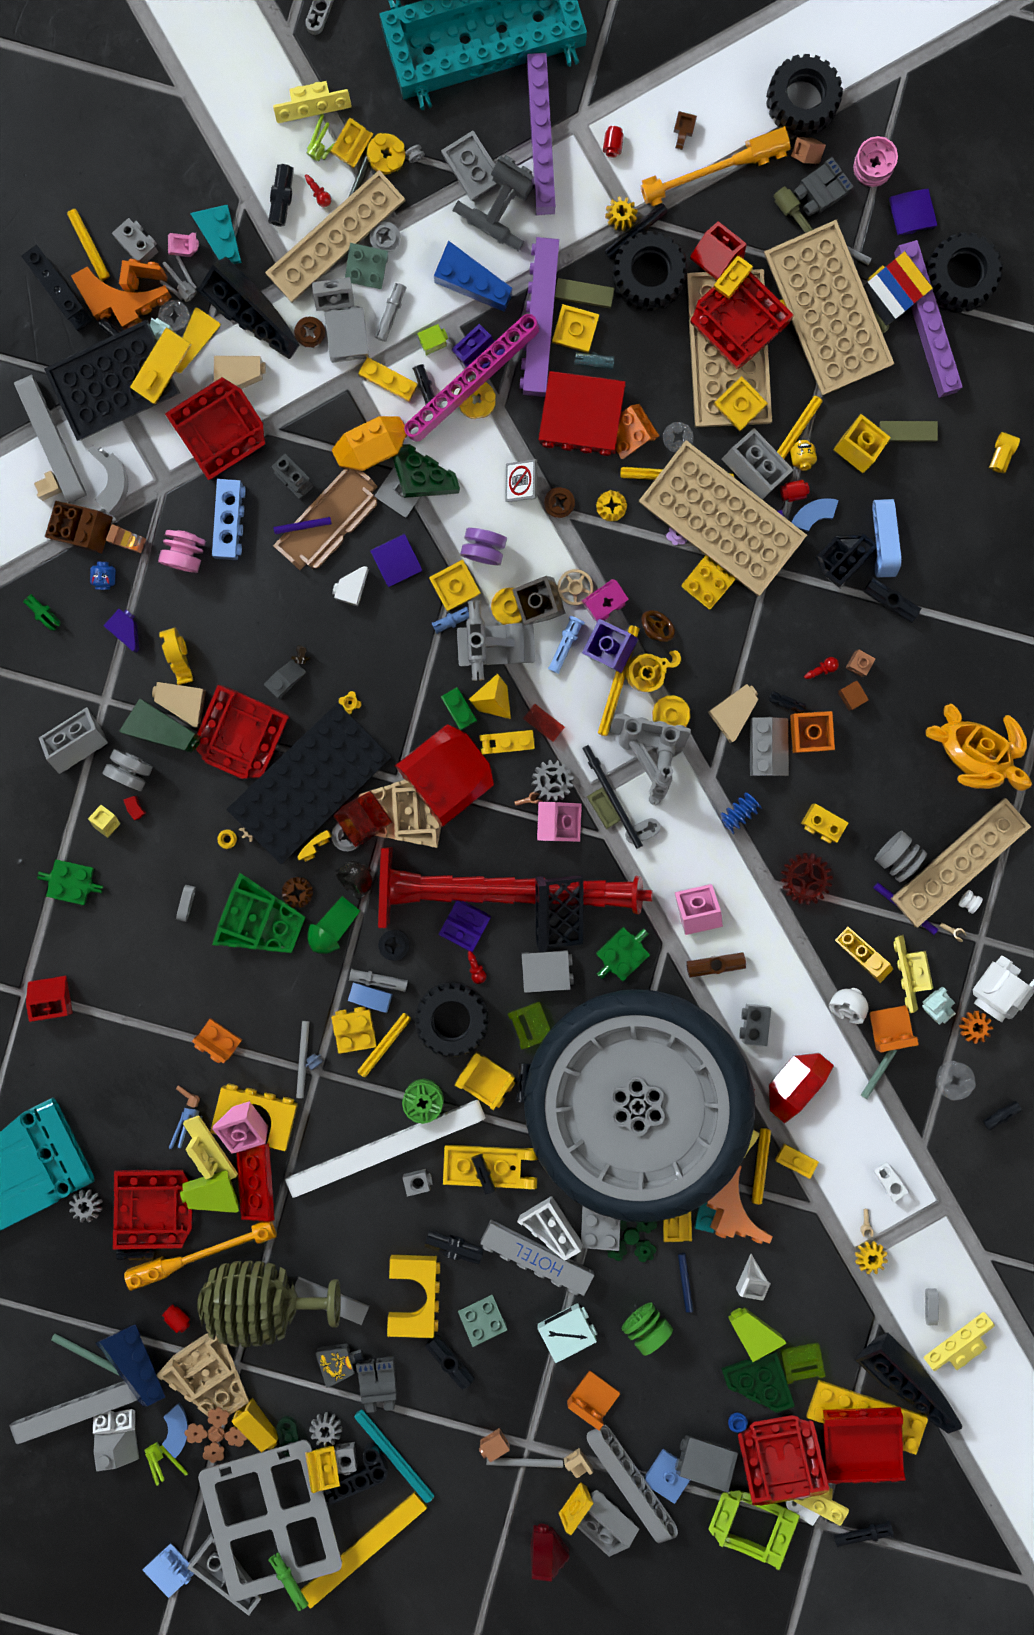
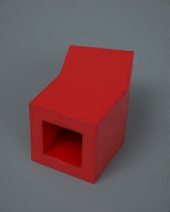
M137 796L123 799L128 813L134 820H138L146 814L140 806Z

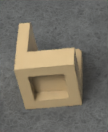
M52 471L44 473L46 478L34 483L38 491L37 496L42 501L62 492Z
M580 1448L564 1458L565 1467L568 1471L571 1470L576 1478L586 1472L589 1475L593 1473L592 1465Z

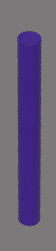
M877 882L873 888L897 906L890 899L894 894ZM927 920L921 924L922 927L933 935L938 931V928Z

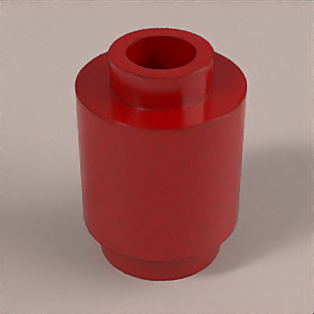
M609 126L605 132L603 152L608 157L614 158L622 153L624 134L621 127Z
M803 479L784 483L783 486H780L781 498L783 501L788 502L807 498V494H809L808 483H804Z
M172 1304L162 1314L165 1318L164 1321L175 1333L179 1331L183 1333L190 1326L188 1323L190 1318L178 1306L175 1307Z

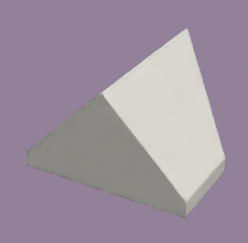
M750 1254L736 1290L741 1297L763 1301L771 1283L767 1281L754 1257Z

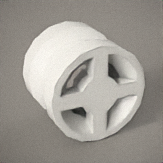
M968 890L960 899L959 906L967 908L968 912L973 914L981 905L983 898L973 895V892Z

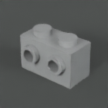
M128 218L112 234L133 259L146 264L158 253L155 247L157 243L150 235L146 237L142 233L144 229L137 221L133 223Z

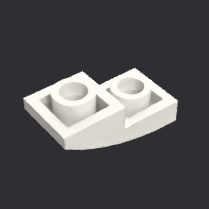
M133 1409L119 1412L110 1410L93 1417V1434H111L135 1430V1410Z

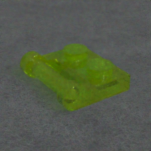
M540 1001L507 1013L509 1019H512L520 1040L519 1046L521 1049L541 1043L550 1031ZM524 1014L533 1039L527 1040L519 1019L520 1015Z
M818 1342L781 1350L787 1384L817 1376L819 1378L825 1377ZM817 1365L816 1369L796 1373L791 1372L792 1369Z

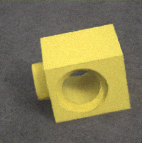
M102 805L88 818L92 826L107 838L120 825L117 817Z

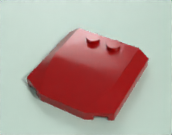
M750 272L729 299L715 290L713 286L698 300L690 323L737 370L744 366L786 328L793 319L794 314Z
M223 377L165 413L208 480L265 445L263 422L242 389Z
M219 684L197 733L201 738L196 750L207 764L241 779L259 778L268 768L289 715L234 689Z
M448 724L395 765L403 778L409 781L429 807L430 813L441 827L494 786L489 762L466 733Z
M184 1170L114 1171L113 1249L182 1248L192 1229V1209H188L187 1203L182 1202L180 1192L183 1191L182 1183L189 1182Z
M793 1415L756 1421L744 1432L738 1434L752 1505L774 1504L819 1496L829 1492L830 1489L813 1421L802 1420Z

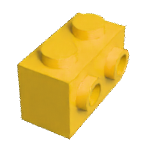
M812 804L801 824L805 826L804 830L811 834L816 832L822 835L820 839L831 844V842L837 843L848 822L821 806Z

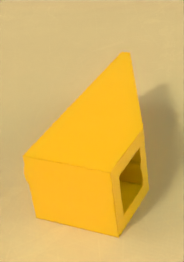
M849 927L836 938L835 941L878 982L881 983L893 970L891 964Z

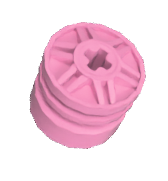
M876 136L862 143L853 165L854 175L860 183L865 186L876 187L888 181L898 159L897 148L893 142L885 137ZM873 162L877 163L875 168L872 167Z
M166 530L165 536L173 540H163V543L171 548L170 550H161L158 563L178 570L198 573L201 560L194 557L193 554H202L204 550L195 546H205L206 541L189 532Z

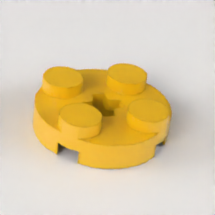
M386 133L377 134L370 141L367 148V159L371 167L376 172L380 170L386 175L396 170L398 171L405 160L404 143L394 135ZM388 150L391 156L384 158L381 151Z
M485 382L459 406L460 411L470 419H480L489 416L495 407L496 395L493 388ZM477 395L481 396V397H480V400L482 401L481 403H478V402H477L476 404H473V403H472V402H473V398H472L473 396H477Z

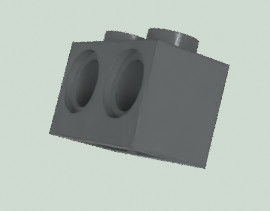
M746 1004V1007L742 1008L741 1019L744 1020V1026L740 1027L739 1038L742 1039L744 1044L768 1045L771 1007ZM755 1010H759V1019L752 1020V1012ZM753 1029L758 1030L757 1038L750 1039V1031Z

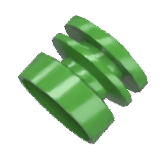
M425 1078L415 1080L404 1093L402 1105L405 1114L416 1123L424 1124L433 1121L441 1113L444 1101L443 1091L433 1080ZM420 1098L424 1101L427 1100L426 1106L423 1107L422 1104H418Z
M652 1302L634 1311L621 1328L625 1334H628L630 1340L636 1339L634 1343L636 1348L645 1356L662 1346L673 1332V1327L665 1318L658 1319L660 1312L655 1310Z

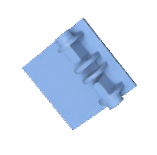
M171 1543L143 1569L168 1598L184 1583L186 1585L194 1575L193 1572L187 1569L189 1562Z

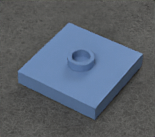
M662 1449L644 1479L651 1489L675 1504L690 1480L676 1474L675 1463L677 1457Z

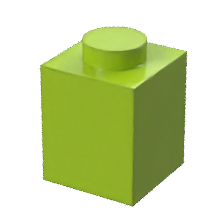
M439 324L417 333L426 356L447 346V333L444 328L440 329Z

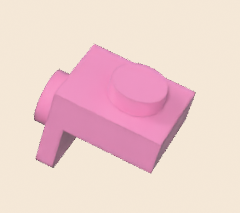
M170 233L168 235L169 255L191 257L198 251L199 241L196 239V233H191L190 235Z

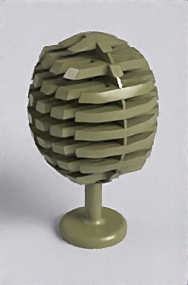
M235 1261L231 1265L224 1263L219 1267V1271L217 1267L210 1270L208 1282L204 1284L199 1293L197 1309L201 1323L203 1325V1320L205 1321L208 1336L215 1341V1336H217L219 1343L224 1345L229 1343L230 1346L238 1347L240 1344L242 1347H250L252 1343L254 1347L262 1346L264 1341L266 1345L274 1344L276 1335H278V1341L285 1338L288 1321L290 1325L296 1310L326 1309L329 1326L337 1328L341 1313L339 1279L330 1281L327 1297H298L293 1282L290 1289L287 1272L281 1267L278 1277L276 1266L272 1263H267L266 1266L262 1261H256L255 1264L253 1261H245L244 1263Z

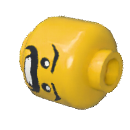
M808 440L796 442L790 450L793 466L800 468L802 471L811 469L812 465L817 461L815 446Z

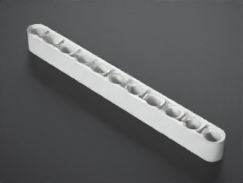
M475 1100L440 1114L429 1123H418L289 1176L285 1181L292 1198L478 1123L486 1117L479 1100Z

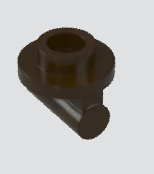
M301 645L296 647L297 656H291V659L295 660L297 664H306V660H310L309 656H305L306 648Z

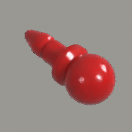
M306 174V182L310 185L312 191L315 192L313 197L316 198L318 205L328 207L332 201L331 195L324 191V187L320 188L314 182V179Z
M829 657L824 663L820 662V667L809 671L804 678H814L822 674V672L825 675L828 672H835L839 667V662L836 658Z
M468 951V960L471 965L469 971L472 973V981L476 984H482L486 980V973L482 970V965H478L475 955Z

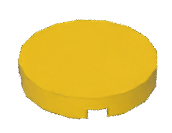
M503 588L492 599V615L503 625L522 622L512 590L514 588Z
M675 695L665 696L654 705L652 720L653 722L663 721L668 725H683L686 727L690 720V709L682 698Z

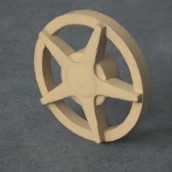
M572 569L560 577L557 588L561 599L565 603L581 605L583 603L582 601L577 602V595L581 592L589 593L588 596L592 594L593 582L586 572ZM570 573L583 574L579 580H572L568 576ZM566 577L569 582L568 587L561 590V581ZM584 577L590 583V591L583 588L582 580ZM569 592L572 594L574 602L565 599L562 593Z

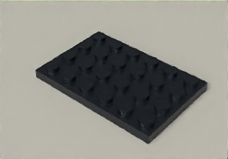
M147 320L44 368L77 441L83 440L180 394L173 376L156 404H153L130 388L157 343Z

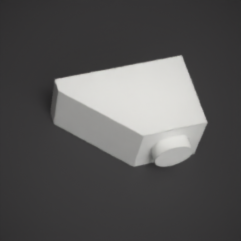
M363 566L341 578L339 583H335L332 592L335 595L334 598L338 601L358 606L369 571L368 567Z

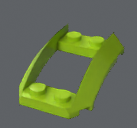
M741 1490L723 1492L709 1526V1531L715 1536L719 1546L737 1550L780 1570L800 1515L777 1503L762 1506L754 1505L778 1516L767 1548L755 1542L729 1533L740 1502L752 1505L750 1493Z

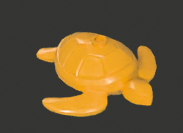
M953 704L944 707V716L948 721L947 724H944L941 728L932 726L926 729V736L942 742L950 759L958 768L966 773L958 776L959 783L972 788L990 789L999 787L1003 784L1004 779L1008 778L1009 783L1016 790L1023 791L1032 786V782L1026 772L1014 766L1013 759L1024 756L1027 749V740L1022 728L1011 716L1005 715L1003 718L1008 733V740L985 725L962 721L961 713Z

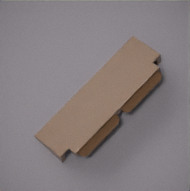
M345 468L294 522L298 523L330 517L332 524L286 532L273 546L299 570L306 564L311 569L319 568L344 541L343 536L347 532H353L377 506V498L372 494L376 490L377 485L363 471Z

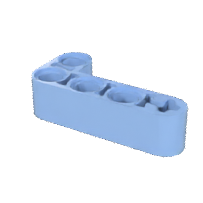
M894 499L874 500L872 511L878 555L875 562V575L877 578L896 577L901 567V551Z

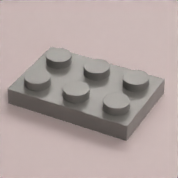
M474 131L441 150L442 156L471 201L499 185L492 181L493 176L491 173L495 164Z

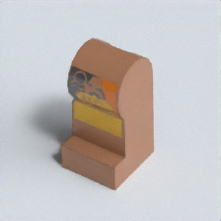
M113 524L106 538V541L110 544L140 554L147 540Z

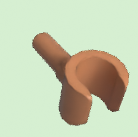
M532 792L529 797L515 801V805L525 803L538 805L539 802L543 801L536 800L540 793Z
M178 1085L176 1090L189 1098L187 1105L193 1108L197 1107L200 1101L199 1096L190 1094Z

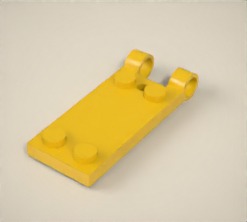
M445 1145L444 1185L482 1186L480 1180L476 1177L477 1172L471 1158L475 1155L483 1154L486 1166L491 1171L490 1176L495 1187L537 1189L536 1177H520L521 1160H538L533 1148ZM514 1165L516 1169L511 1170L510 1167Z

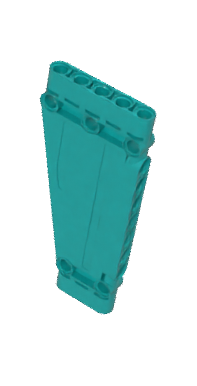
M50 1098L26 1110L0 1132V1230L58 1202L59 1199L95 1181L94 1175L59 1104L54 1098ZM27 1114H31L34 1117L33 1123L27 1120ZM44 1148L51 1151V1157L45 1156ZM61 1183L67 1184L68 1191L61 1189Z

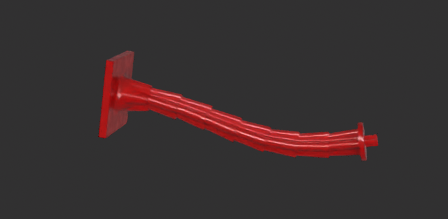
M393 847L381 848L378 928H387L390 924L391 905L420 902V899L451 902L454 900L475 903L488 901L514 904V902L535 904V878H484V876L452 878V875L421 877V874L392 869ZM635 876L633 882L583 881V905L599 907L609 905L632 908L633 913L639 915L643 901L652 902L653 890H643L641 876ZM578 882L571 883L567 888L573 892L578 887ZM558 884L549 885V891L553 894L560 888ZM564 890L558 898L564 901L570 894ZM572 898L567 904L575 906L578 900ZM557 900L552 902V904H560Z

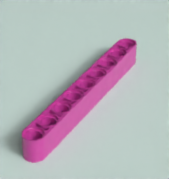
M532 314L522 316L405 424L404 429L407 436L415 442L424 439L531 341L540 329L535 316ZM528 323H534L532 328H525ZM520 336L518 341L511 342L512 337ZM505 349L502 355H496L498 350ZM491 362L488 368H482L484 363ZM471 375H476V379L474 381H468V378ZM457 388H462L460 394L454 395V391ZM443 401L448 402L446 407L439 408ZM433 414V418L430 421H425L427 415ZM413 428H419L416 434H411Z

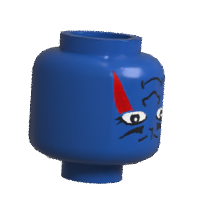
M97 562V565L90 568V584L95 586V589L109 590L110 586L115 585V568L109 566V562Z

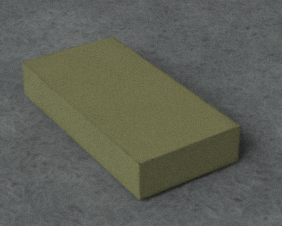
M603 787L587 796L606 829L621 821Z

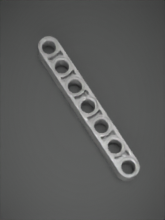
M29 375L14 382L67 502L71 503L87 496L34 376Z
M122 1381L21 1418L9 1426L15 1443L20 1444L132 1403L138 1399L129 1389L126 1382Z
M603 1425L600 1430L593 1429L587 1433V1441L654 1540L657 1543H663L676 1538L678 1535L676 1524L610 1428Z

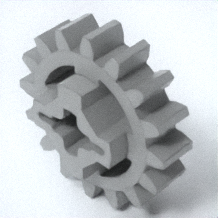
M549 760L547 765L542 762L541 768L537 767L535 769L538 774L532 775V778L536 780L531 784L537 787L534 790L535 793H541L539 795L540 799L545 796L547 802L550 798L556 802L558 797L563 800L565 798L564 794L568 795L570 793L567 788L573 787V784L569 782L574 778L568 776L571 770L564 769L566 764L559 766L558 760L555 764H552V761ZM549 769H554V770H556V771L549 772L548 770H549ZM561 775H563V777H564L565 785H564V782H562ZM540 778L544 783V787L540 783ZM554 778L555 782L550 784V780ZM556 790L557 793H550L549 791Z

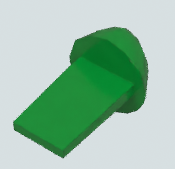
M343 896L317 925H309L308 943L313 952L327 954L339 949L340 947L337 942L359 914L360 910Z

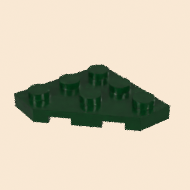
M403 444L399 453L392 457L404 498L459 494L460 487L456 473L450 469L447 471L438 465L439 462L428 455L423 456L411 444Z
M776 1350L754 1362L750 1358L721 1368L728 1389L738 1392L776 1413L795 1407Z

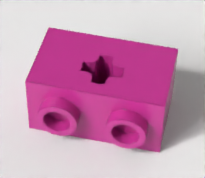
M611 579L583 599L582 603L592 618L598 622L599 619L606 620L610 616L609 613L616 609L617 611L626 605L625 602L629 599L618 582ZM604 598L609 599L607 606L603 604Z

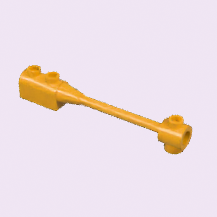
M784 126L745 141L747 149L734 154L731 158L662 183L659 178L657 179L656 175L642 180L641 192L645 203H651V206L663 203L662 198H665L666 190L732 165L758 163V166L768 163V158L775 156L776 159L787 156L786 151L790 150V141L786 127Z
M263 1221L252 1225V1232L188 1256L165 1259L162 1256L127 1269L124 1273L126 1285L132 1291L165 1279L188 1263L255 1239L256 1243L260 1244L276 1238L277 1234L272 1221Z

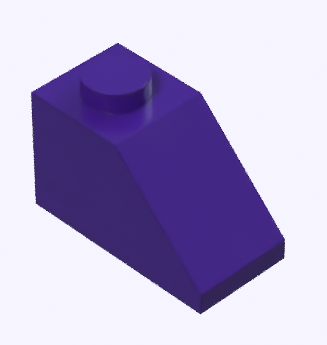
M118 609L105 623L104 627L133 652L137 653L139 651L137 623L133 620L135 616L127 609L125 611Z

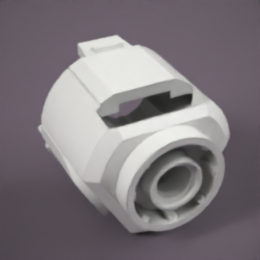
M1001 956L996 963L992 962L973 988V995L977 997L974 1004L1001 1023L1005 1018L1013 1019L1019 1010L1022 1011L1034 994V979L1028 985L1017 976L1021 970L1004 956Z

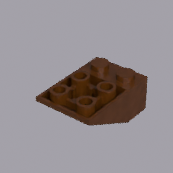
M55 501L45 538L102 554L113 517L98 510Z

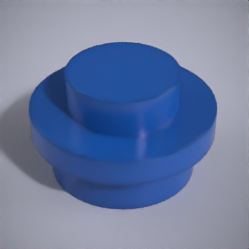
M733 1413L728 1419L729 1428L736 1433L744 1431L747 1427L746 1417L742 1413Z

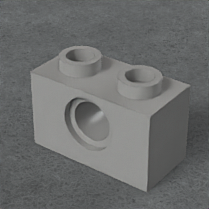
M350 277L312 283L316 311L354 306Z

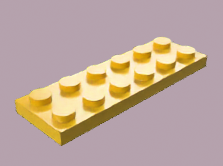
M818 1380L806 1416L808 1419L823 1423V1410L898 1406ZM901 1408L903 1415V1451L916 1455L928 1417Z

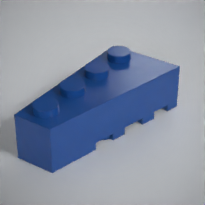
M448 240L434 274V283L505 312L512 296V287Z

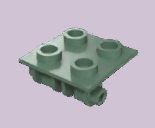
M350 243L345 278L350 277L353 284L382 289L385 267L389 256L387 255L388 250Z
M493 1295L458 1311L472 1347L507 1331V1324L501 1316Z

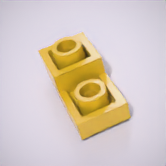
M326 830L313 838L297 856L298 860L304 859L306 862L315 858L314 854L318 852L315 845L318 844L320 847L328 843V838L332 837L330 831Z

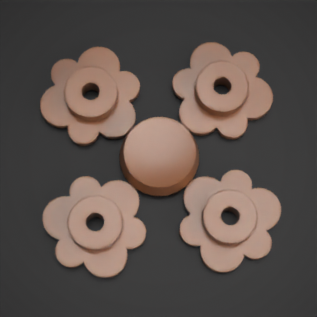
M221 1407L208 1411V1423H213L208 1433L204 1430L203 1425L197 1426L194 1423L190 1424L184 1433L189 1443H194L195 1441L201 1443L202 1439L208 1436V1439L213 1443L210 1446L204 1447L203 1458L210 1460L211 1463H215L216 1460L221 1461L224 1458V1447H219L217 1443L224 1436L229 1445L235 1444L237 1447L242 1446L247 1439L235 1427H231L230 1431L224 1433V1429L221 1426L228 1423L229 1412L222 1410Z

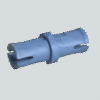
M464 607L453 614L448 613L446 617L432 623L436 634L450 627L454 628L456 624L469 619L468 609Z

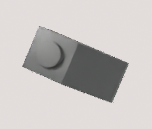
M292 659L277 670L264 685L278 699H281L307 672Z

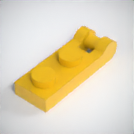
M533 730L479 735L483 747L481 749L482 755L535 749ZM490 740H495L496 747L490 748Z

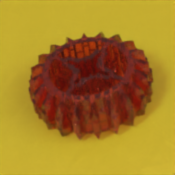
M803 853V859H801V856L797 854L796 862L790 858L789 861L792 865H784L788 872L781 871V874L786 875V878H782L780 881L787 882L786 885L782 886V889L789 888L786 895L790 896L793 894L792 901L797 900L799 897V904H802L805 899L806 904L810 905L811 898L814 903H818L817 896L823 900L822 892L829 894V890L825 889V887H832L831 883H827V879H833V876H827V873L832 870L831 868L824 869L828 864L827 862L820 864L822 857H818L815 860V854H811L808 859V854ZM808 863L802 873H794V870L799 865ZM813 865L820 871L821 880L814 876ZM808 874V877L815 880V882L810 881L805 884V880L798 876L803 877ZM792 878L800 882V893L794 888ZM811 885H820L815 892L806 895V891L809 890Z

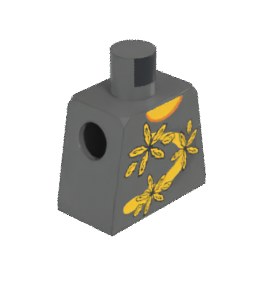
M348 1343L317 1347L316 1356L326 1388L355 1374V1363L364 1361L362 1350L351 1352Z

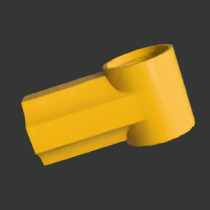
M1001 432L995 443L996 450L989 468L998 473H1005L1012 455L1018 448L1020 438Z

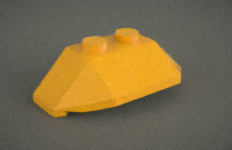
M378 416L344 433L332 448V453L339 467L364 471L397 455L407 437L404 429L405 425L399 416Z

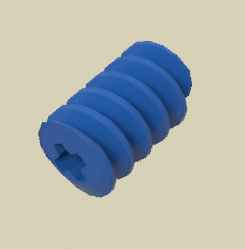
M744 793L745 800L738 798L739 805L735 802L732 804L734 810L728 807L726 809L727 814L723 812L720 814L721 822L733 835L735 834L733 827L741 829L739 822L746 824L745 817L752 819L751 812L757 815L756 808L762 809L759 803L748 793Z

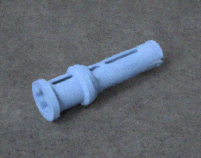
M569 616L570 621L566 629L562 631L563 638L548 667L549 670L558 674L573 641L578 639L577 635L581 626L585 624L584 621L573 616Z

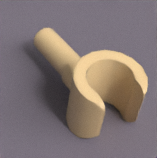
M941 922V928L953 934L958 942H963L961 938L957 937L959 933L966 935L963 929H954Z
M864 1209V1224L860 1228L863 1237H865L864 1232L866 1230H869L871 1237L874 1234L869 1225L868 1209Z

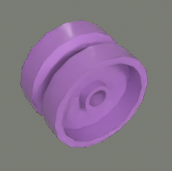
M466 528L464 539L469 543L462 545L460 556L484 564L501 565L503 554L498 550L505 548L507 537L484 529Z

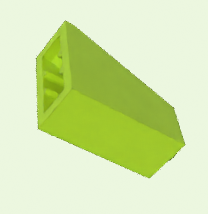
M228 1170L214 1173L208 1179L202 1177L182 1183L183 1191L180 1192L182 1202L187 1203L188 1209L239 1212L238 1200Z
M738 1308L729 1316V1320L752 1362L786 1344L780 1333L746 1308Z

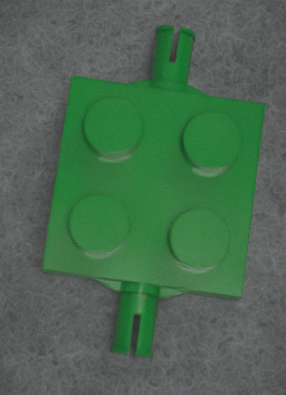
M55 859L53 870L50 874L38 872V875L45 876H37L38 880L48 881L46 897L85 905L87 896L91 891L100 894L103 892V890L96 889H103V885L93 884L94 868Z
M622 927L596 952L605 965L597 975L603 979L611 971L624 981L650 956L641 943L649 934L643 929L634 936Z

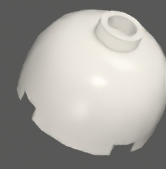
M856 988L839 990L834 994L829 1003V1010L841 1019L844 1016L850 1018L849 1022L862 1024L868 1013L867 1000L862 995V992Z

